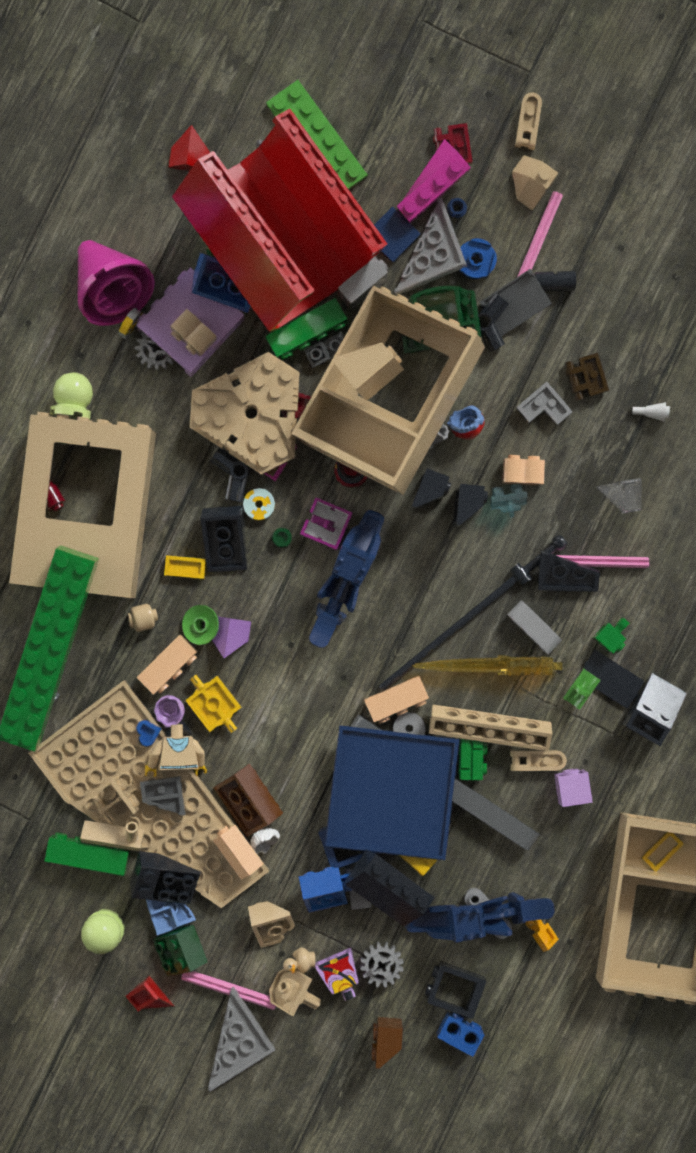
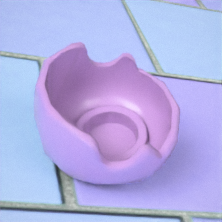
M166 695L156 702L154 712L157 721L164 724L165 727H171V725H177L183 719L185 709L180 699L172 695Z

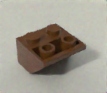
M378 1017L377 1023H373V1041H376V1043H372L371 1056L372 1061H375L376 1068L380 1069L402 1049L403 1026L401 1018Z

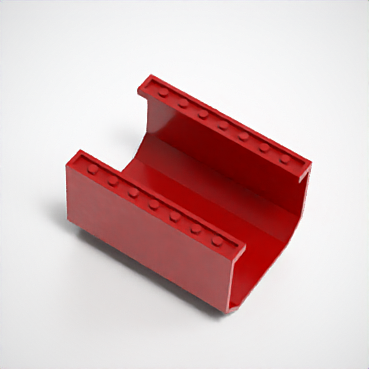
M291 109L275 116L272 120L275 126L262 144L232 168L227 170L214 151L198 159L172 196L269 332L279 329L336 292L339 286L368 264L387 245L384 238Z

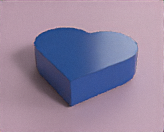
M147 720L139 722L136 730L140 734V743L143 746H151L162 728Z

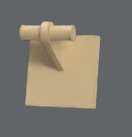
M114 777L109 781L120 795L119 798L107 806L103 803L100 796L92 801L98 808V813L104 816L108 824L116 819L109 811L110 807L123 799L133 814L140 809L138 807L140 802L134 794L130 796L126 790L128 786L122 778Z

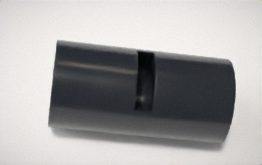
M553 271L534 273L544 292L575 291L576 289L575 271H557L556 274Z

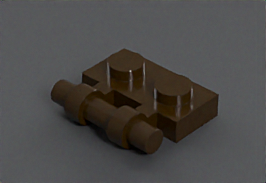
M598 353L579 358L580 366L575 368L573 361L565 363L567 369L565 371L566 376L570 379L572 385L570 389L572 394L575 395L576 401L584 399L582 394L584 390H587L589 397L609 391ZM582 373L585 382L581 385L576 375Z

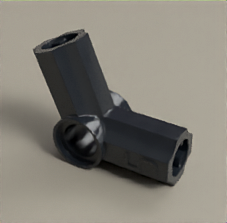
M497 293L478 314L479 318L486 316L489 319V325L485 328L480 327V331L490 352L505 345L495 325V321L509 303Z
M219 448L210 462L230 475L225 499L242 502L249 476V468L243 462L222 448ZM239 466L245 468V473L241 477L235 475V469Z

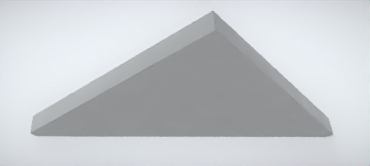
M442 197L438 199L437 205L425 226L422 237L419 238L413 251L411 260L407 263L401 276L400 283L395 288L396 296L467 267Z
M232 987L208 1085L209 1092L275 1051V1047L235 987Z

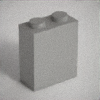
M374 257L368 264L338 287V296L350 310H353L367 298L373 286L379 288L387 281V265L383 260L378 261Z

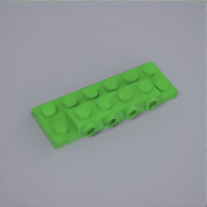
M296 80L266 102L267 107L274 116L288 109L292 110L348 190L368 177V174L299 80Z

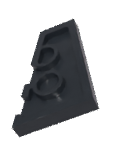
M540 550L538 590L598 592L599 570Z

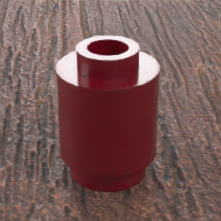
M50 481L46 508L48 511L53 510V512H57L64 507L63 504L66 501L58 487Z

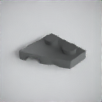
M181 776L140 782L143 803L178 813L181 816L186 815Z

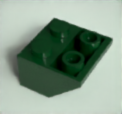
M194 925L184 926L153 938L155 949L159 954L163 970L167 976L192 972L208 962Z

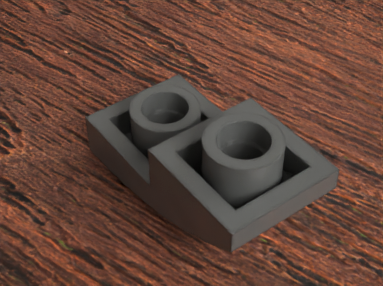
M341 332L304 350L312 368L333 359L344 339Z

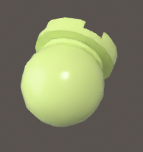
M76 372L63 374L56 380L53 388V397L57 404L51 406L50 414L53 416L64 414L77 420V417H85L90 420L91 411L87 410L86 407L91 403L93 397L92 385L83 374Z
M101 909L94 912L85 921L81 929V939L89 951L95 954H106L118 946L123 938L125 926L116 912Z

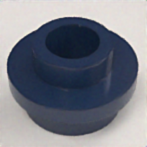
M460 198L450 200L447 206L448 214L453 218L463 217L467 211L465 201ZM459 206L461 210L456 212L453 207Z

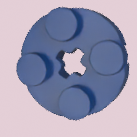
M479 238L471 239L463 244L460 248L467 267L459 271L470 279L486 278L494 270L497 261V255L491 247L492 245L488 241ZM476 254H479V258L482 259V262H478V264L471 260V257H475Z

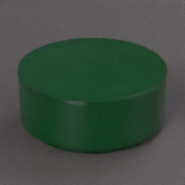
M278 528L272 534V541L277 547L285 548L290 545L292 535L288 529Z

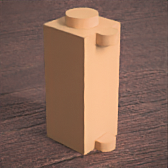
M236 825L230 828L225 826L217 832L218 836L213 841L241 880L250 876L263 865V862Z

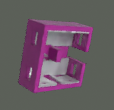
M316 497L310 509V513L313 516L310 521L306 519L300 535L337 550L353 513Z

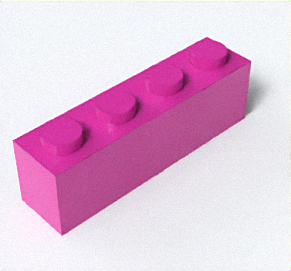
M444 139L402 202L397 205V209L411 223L471 170V167Z

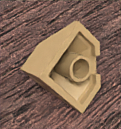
M523 156L512 171L516 200L533 211L555 181L558 172L543 161Z
M268 901L256 903L248 907L251 927L261 948L280 943L284 939V934L287 930L291 931L295 927L289 911Z

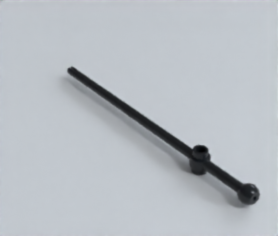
M556 535L552 539V544L544 551L552 554L556 550H563L567 546V541L563 536ZM540 554L524 567L520 563L516 564L510 570L513 574L511 578L379 685V690L384 691L517 582L524 585L532 579L528 573L539 565Z

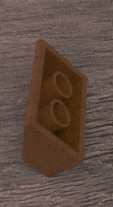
M251 764L241 768L213 787L246 837L268 826L283 814Z

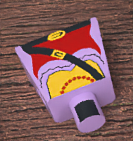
M351 948L316 962V970L332 994L341 991L345 1001L356 996L352 986L358 984V975Z

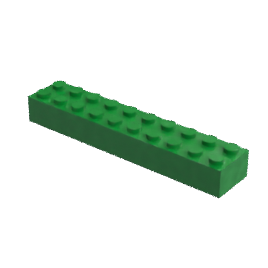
M62 545L55 549L0 724L1 741L34 752L40 746L99 558Z

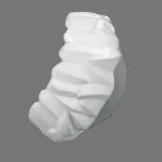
M262 828L252 836L250 840L251 847L256 854L259 852L265 854L270 846L279 840L280 834L275 829Z

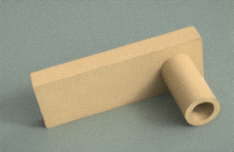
M85 820L80 840L84 843L141 851L144 830L138 829V825L135 822H128L126 827Z

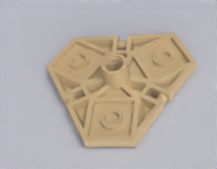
M269 352L235 368V372L229 375L225 373L192 390L190 428L220 448H226L230 451L229 454L261 475L294 459L296 437L291 433L297 424L295 412L298 410L300 373ZM239 379L241 384L233 387L231 382ZM249 409H255L257 416L249 419L246 416V412ZM280 411H287V418L280 417ZM232 435L237 438L234 444L229 441Z

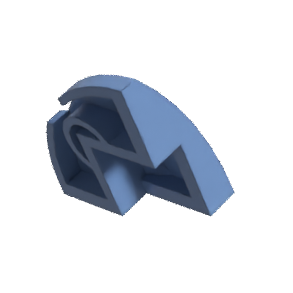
M146 900L157 937L196 921L192 911L186 904Z

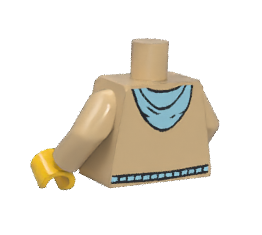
M183 724L171 725V737H162L151 751L148 764L145 766V776H147L148 771H153V777H156L157 770L194 769L196 775H198L199 769H203L204 774H206L204 750L192 736L183 737Z

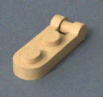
M528 93L522 100L515 140L516 148L523 146L528 147L529 150L535 149L542 107V99L537 93ZM523 133L531 134L530 139L523 138Z
M510 750V756L512 757L511 771H558L563 769L567 762L566 756L559 750ZM520 757H526V764H520Z

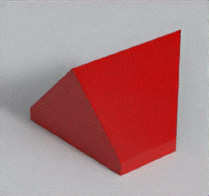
M192 125L171 147L169 168L190 171L198 159L210 153Z
M150 976L125 996L137 1011L148 1008L175 1007Z

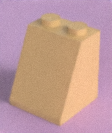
M382 342L332 359V362L366 401L404 370L400 365L402 362L401 358L391 346L386 348Z

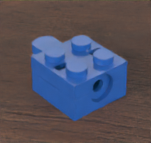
M327 867L321 872H307L303 876H299L302 896L308 912L348 904L345 892L352 889L346 886L344 882L350 873L341 875L338 867Z

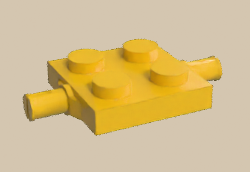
M197 675L193 676L190 680L197 689L192 696L185 700L209 732L223 724L230 733L235 731L237 727L231 721V717L242 708L218 676L204 684Z

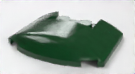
M438 286L425 289L410 296L409 303L414 304L417 302L423 305L425 310L429 312L434 310L443 316L442 318L446 320L453 319L465 329L470 327L478 332L477 335L481 338L475 291H468L458 286ZM402 334L405 354L432 350V348L423 344L424 340L420 343Z

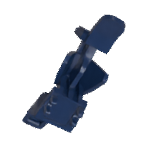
M367 510L359 525L350 530L341 546L331 573L332 575L317 594L319 599L330 597L327 605L319 603L317 606L316 615L318 618L309 636V642L313 646L325 648L331 639L336 625H341L345 621L347 615L340 611L343 603L349 612L353 613L359 587L375 560L381 542L379 533L384 517L374 510Z
M512 892L508 894V897L503 896L491 899L477 905L456 906L453 904L430 906L424 915L406 925L405 928L408 932H426L434 939L453 940L454 942L482 938L486 936V933L510 936L512 935V930L503 919L511 917L513 924L550 919L554 915L555 909L553 901L549 898L524 900L523 896Z

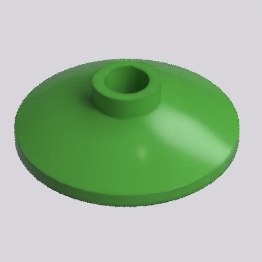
M205 605L191 607L183 618L182 628L184 635L190 642L197 645L211 642L217 635L219 628L216 613Z

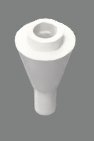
M666 402L646 407H633L632 415H645L646 417L665 422V418H669L670 406H666Z

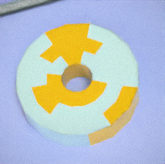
M257 488L247 493L243 506L249 517L255 520H264L273 513L275 501L270 492ZM257 501L263 502V506L261 508L256 507Z

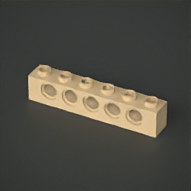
M432 705L429 734L549 751L552 739L551 722Z

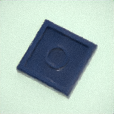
M393 206L374 224L387 243L381 252L392 263L421 235Z

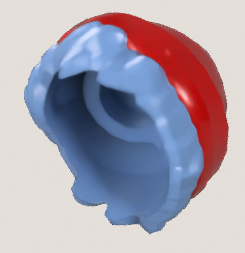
M473 405L459 411H454L450 416L449 422H447L452 433L464 440L475 439L485 424L481 411Z

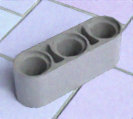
M522 600L507 614L547 655L562 641Z

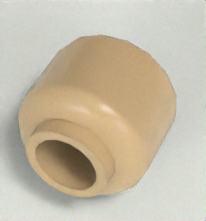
M149 604L134 606L131 608L130 613H127L130 628H134L137 632L153 629L155 621H158L156 609H152Z

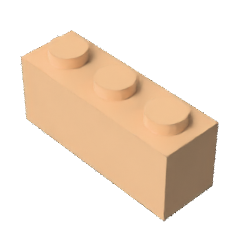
M179 635L136 678L153 695L157 692L161 694L169 686L167 682L171 678L175 680L183 672L181 668L185 664L189 666L197 658L195 654L198 651L182 635Z
M418 675L364 699L373 721H378L381 724L390 720L389 716L394 713L399 716L408 712L407 708L415 705L417 708L426 704V699H429Z

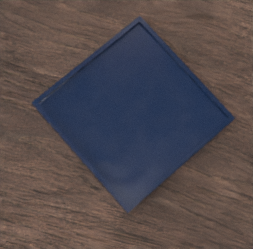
M339 725L325 847L359 851L367 849L376 853L445 860L459 739Z

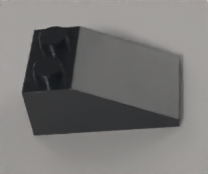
M243 507L203 508L200 519L207 572L247 570Z

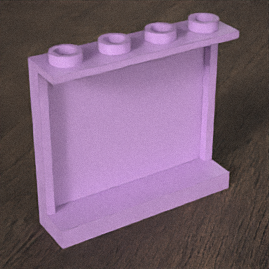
M192 268L187 272L184 270L178 276L177 283L174 286L170 285L165 290V295L162 299L154 301L147 315L144 313L137 320L138 331H142L181 365L190 377L199 370L244 321V314L238 309L191 293L194 276ZM186 309L206 325L217 338L201 356L197 354L192 355L185 348L187 346L186 343L182 340L178 342L171 335L170 325Z

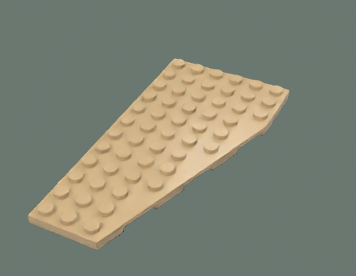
M124 680L42 742L35 752H29V755L65 802L99 823L108 824L104 816L98 813L99 810L92 801L100 796L103 803L107 806L119 798L120 795L109 781L114 777L122 778L128 786L127 792L130 796L134 794L140 802L138 805L140 809L133 814L123 799H121L109 809L114 818H116L110 824L126 827L128 822L137 823L138 829L144 830L141 851L159 853L200 871L195 890L222 908L267 874L269 869L263 862V865L250 876L242 880L213 841L218 836L217 832L225 826L230 828L235 824L193 769L157 770L156 777H153V771H148L147 776H145V766L148 764L151 751L162 737L168 736L162 729L151 746H143L140 743V734L136 730L139 722L147 720L158 727L160 725ZM181 776L186 815L181 816L178 813L142 802L141 781Z

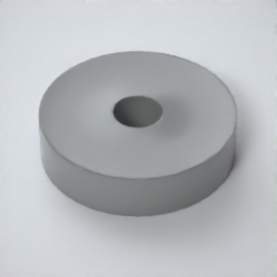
M406 712L395 719L393 731L424 735L425 724L416 713ZM409 724L413 726L411 732L405 730V727Z

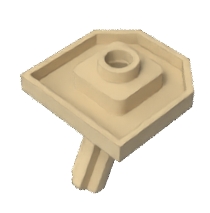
M285 969L280 970L269 989L270 1002L291 1016H294L299 1004L302 1003L317 1009L320 1006L321 999L307 991L312 979L298 970H295L293 974L292 972L285 971Z

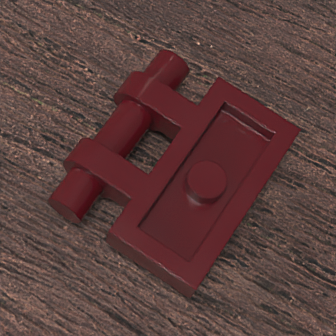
M467 123L447 126L448 134H442L441 128L433 129V143L436 144V151L445 139L468 165L473 163Z

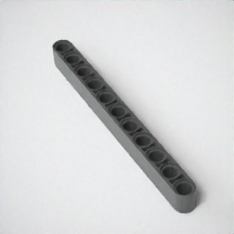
M359 714L350 725L351 727L382 730ZM455 778L452 798L454 803L527 851L530 850L540 835L538 832Z

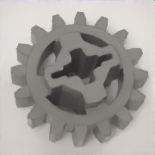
M141 332L143 338L136 340L140 346L135 347L137 351H140L136 356L143 358L141 363L143 365L148 363V369L155 366L157 371H159L160 366L167 369V363L173 365L172 358L164 350H157L155 353L152 347H157L158 345L152 340H148L150 338ZM144 348L149 350V358L146 357ZM163 356L166 357L165 359L158 361L159 358Z
M377 942L376 948L370 945V952L364 950L366 958L362 957L361 962L365 964L361 965L360 969L366 970L363 973V977L369 976L368 981L370 984L376 981V987L380 983L387 987L388 981L394 984V977L400 979L398 971L403 972V967L399 965L404 962L403 959H398L401 952L395 953L394 945L388 948V942H385L384 946ZM380 952H386V953H389V954H388V955H384V954H380ZM373 957L374 963L369 967V960ZM378 962L385 963L386 967L379 966ZM395 962V968L391 972L390 966ZM376 974H380V975H383L384 977H378V976H375V975H376Z

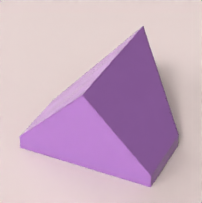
M218 617L219 628L217 635L212 641L223 658L248 642L251 621Z

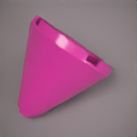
M87 240L80 244L78 247V307L90 323L99 326L118 324L125 320L127 314L132 309L138 308L140 311L147 304L153 293L155 281L153 274L145 263L92 240Z

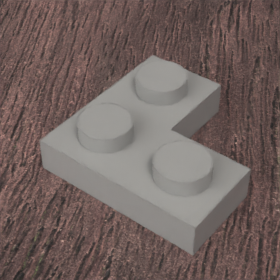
M548 382L544 383L516 407L528 423L542 411H545L556 425L572 413V410Z

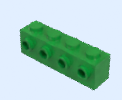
M334 298L265 337L278 359L286 360L293 356L292 352L308 348L310 342L316 339L317 341L323 340L330 331L334 330L337 332L343 329L345 323H347V318L338 301Z
M55 833V835L49 837L45 862L122 876L127 873L131 850L84 843L80 840L81 836H75V839L68 838L67 834Z

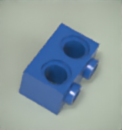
M450 1012L446 1013L436 1032L437 1038L472 1057L484 1037L483 1030H481L482 1027L473 1021L468 1023L462 1015L454 1012L453 1014ZM454 1023L458 1027L455 1031H449L447 1029L448 1025ZM468 1033H473L475 1035V1038L472 1041H467L465 1039V1036Z

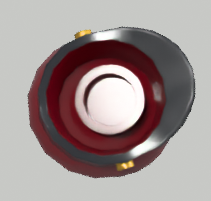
M336 461L334 473L336 479L343 486L358 487L366 481L367 476Z

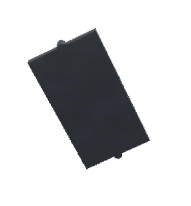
M594 650L588 661L584 662L585 666L583 668L600 679L595 689L628 709L633 699L638 697L637 693L645 681L597 650Z

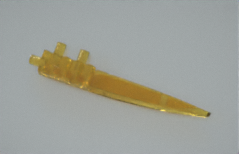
M497 655V658L431 661L417 663L413 667L439 671L498 673V675H552L553 670H562V662H553L552 657H509Z

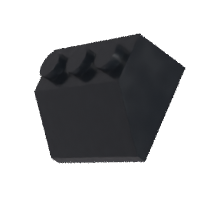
M427 468L410 510L416 511L439 501L441 497H445L452 484L448 482L450 477Z
M460 484L456 488L453 528H458L487 503L488 491H484L485 486Z

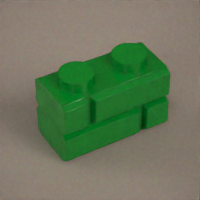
M459 738L458 779L483 780V775H487V763H483V755H487V743Z

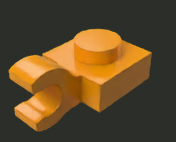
M542 920L526 921V926L535 931L532 936L543 952L548 951L559 940L548 923L543 924Z

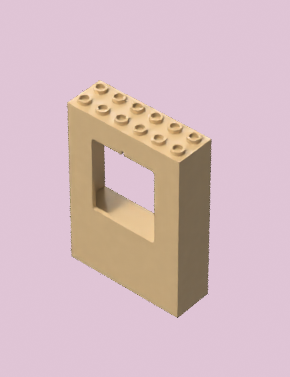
M373 286L334 357L381 342L385 345L393 331H397L420 343L424 340V345L449 356L414 422H410L358 396L355 388L331 361L291 434L310 448L404 495L485 348L481 341L482 339L477 335L478 332L470 327L465 329L453 319L446 320L442 318L443 316L434 310L429 312L425 310L423 305L417 302L414 304L409 303L408 299L400 294L397 296L392 295L391 291L383 286L380 288Z
M37 412V415L31 414L9 583L44 587L55 549L62 545L99 558L89 593L136 598L156 433L152 428L143 424H137V427H132L126 422H117V425L109 423L108 420L102 419L92 422L89 418L77 417V420H73V418L57 414L56 418L45 412ZM90 442L91 447L122 451L112 526L48 519L45 517L55 443L87 446V443Z
M621 812L596 979L601 987L608 992L621 990L627 995L635 996L636 993H640L651 999H656V996L664 997V1000L676 1002V999L684 1000L686 1004L696 1005V944L691 968L660 964L659 968H657V963L626 958L637 885L696 893V824ZM666 832H672L684 845L660 869L654 871L641 857ZM669 836L648 859L656 866L678 843Z

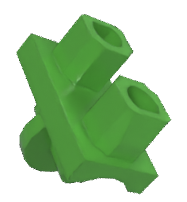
M583 668L563 699L580 710L600 682V679Z

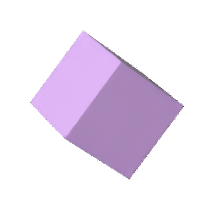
M569 769L562 771L563 773L554 774L558 803L562 807L593 803L587 771L584 769Z

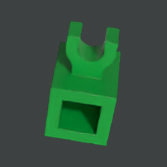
M621 618L614 627L610 623H605L593 638L609 653H619L624 648L626 640L621 632L630 623L625 618Z

